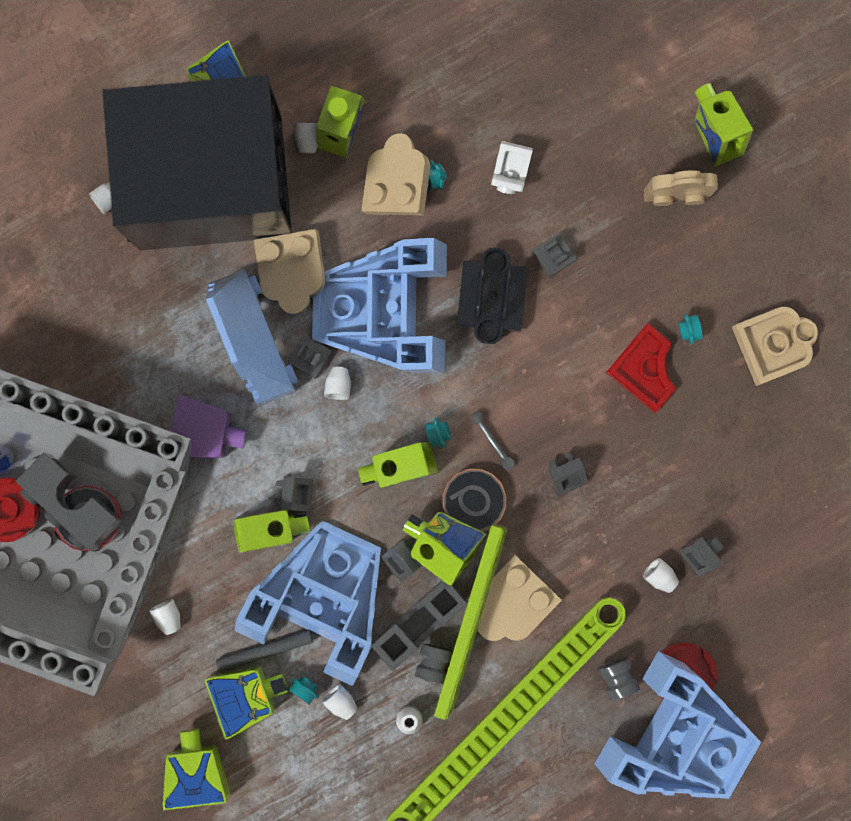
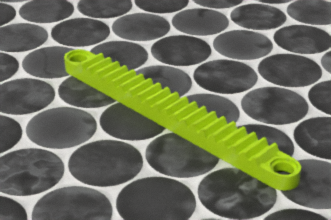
M610 597L601 598L596 601L533 664L531 669L496 702L495 706L489 709L486 715L459 740L457 745L452 747L449 753L414 786L412 791L389 813L386 821H394L400 817L406 818L409 821H432L622 626L626 616L623 605ZM608 604L613 605L617 610V618L612 623L602 622L599 616L601 608Z

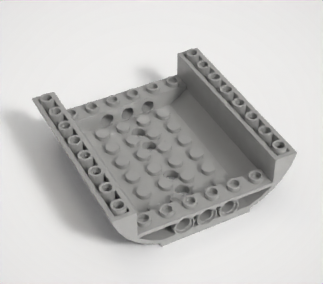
M0 370V478L12 477L18 479L43 452L51 454L76 477L67 486L65 494L73 488L86 485L102 488L113 495L120 506L121 520L123 521L112 542L101 550L81 551L72 549L62 542L55 531V526L44 517L47 511L40 505V516L37 524L26 537L15 542H0V662L86 694L97 695L114 668L132 628L136 624L178 511L191 458L192 444L190 438Z

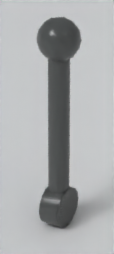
M480 412L473 413L471 421L478 425L501 458L502 467L506 470H511L515 465L514 460L507 457L483 422V415Z

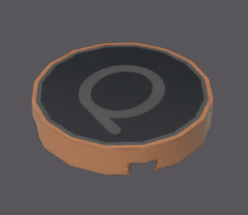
M467 469L457 473L447 483L442 494V507L445 514L484 532L490 529L491 525L497 524L502 519L506 509V493L502 483L492 473L482 469Z

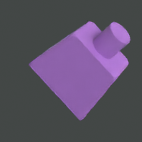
M178 395L171 432L191 439V458H224L226 446L244 449L247 439L246 429L230 427L231 413L186 396Z

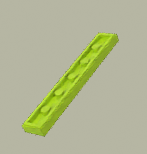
M497 524L491 525L434 714L437 718L445 720L453 713L508 531L507 527Z

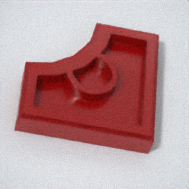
M646 323L605 373L653 413H657L677 389L669 379L665 367L666 355L672 342L649 323Z

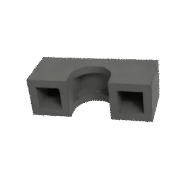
M43 452L15 481L23 488L20 494L34 506L39 503L47 511L44 517L57 528L62 525L70 533L69 541L78 549L83 551L86 548L87 550L96 551L123 521L100 499L93 497L80 509H70L65 502L64 494L67 486L76 477L53 455Z
M441 580L372 642L371 647L394 671L434 631L444 626L467 605V601L453 586H449Z

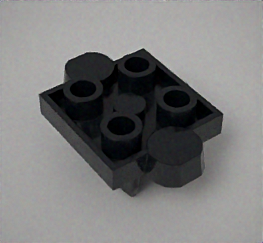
M501 248L487 249L482 255L481 262L463 261L457 326L474 328L476 339L485 344L499 342L503 336V331L521 332L527 267L511 266L509 254Z

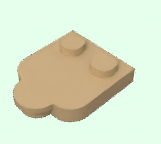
M402 133L392 135L386 141L384 149L377 150L370 156L367 164L361 210L365 214L424 216L430 162L426 155L414 148L412 139Z
M690 170L655 176L651 178L644 188V202L653 201L655 206L672 205L673 201L685 200L686 205L704 204L705 200H708L718 189L717 175Z
M312 229L255 239L258 274L263 295L272 301L278 302L280 307L287 313L299 314L303 312L310 303V297L318 295L325 286V272L319 231Z
M779 307L732 326L756 386L807 366L813 356L811 346L814 345L818 337L816 325L808 318L799 317L796 311L789 307Z
M513 555L493 577L478 631L483 638L489 641H498L505 636L514 641L523 640L562 600L516 555Z

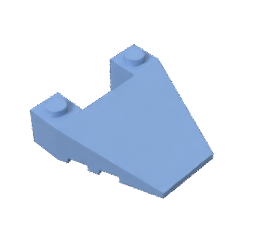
M435 238L403 239L393 243L394 246L379 252H371L366 254L367 257L354 262H347L325 271V286L318 295L313 296L312 340L412 373H445L446 340L434 336L416 337V278L447 276V244Z
M243 269L208 283L209 288L207 289L206 301L230 361L242 381L247 379L246 387L249 392H252L255 402L261 406L296 392L293 385L298 382L295 371L291 364L286 366L281 359L260 308V301L257 295L262 293L256 276L250 277L248 272Z
M321 521L293 549V552L249 593L235 621L234 631L264 645L277 617L280 616L335 642L336 645L323 673L353 686L371 649L381 548Z
M658 651L642 680L659 696L663 697V701L636 747L610 736L594 765L609 783L635 794H646L647 791L661 792L663 795L674 796L675 793H687L692 797L729 799L761 742L685 663Z

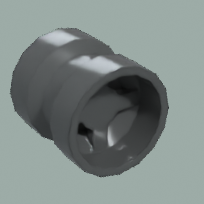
M422 643L420 654L424 660L417 665L415 676L427 681L444 684L447 674V663L451 661L453 650Z
M628 657L613 660L598 668L601 678L606 680L608 685L606 692L609 700L624 698L640 690L637 679L631 675L632 666Z

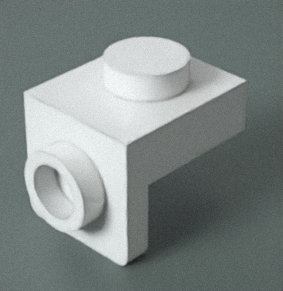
M502 141L491 185L497 186L498 191L506 194H515L516 191L523 192L533 148Z

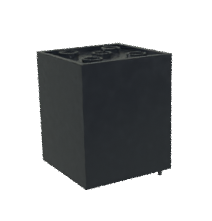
M268 75L102 89L113 227L127 238V242H131L142 251L252 241L292 233L282 113Z

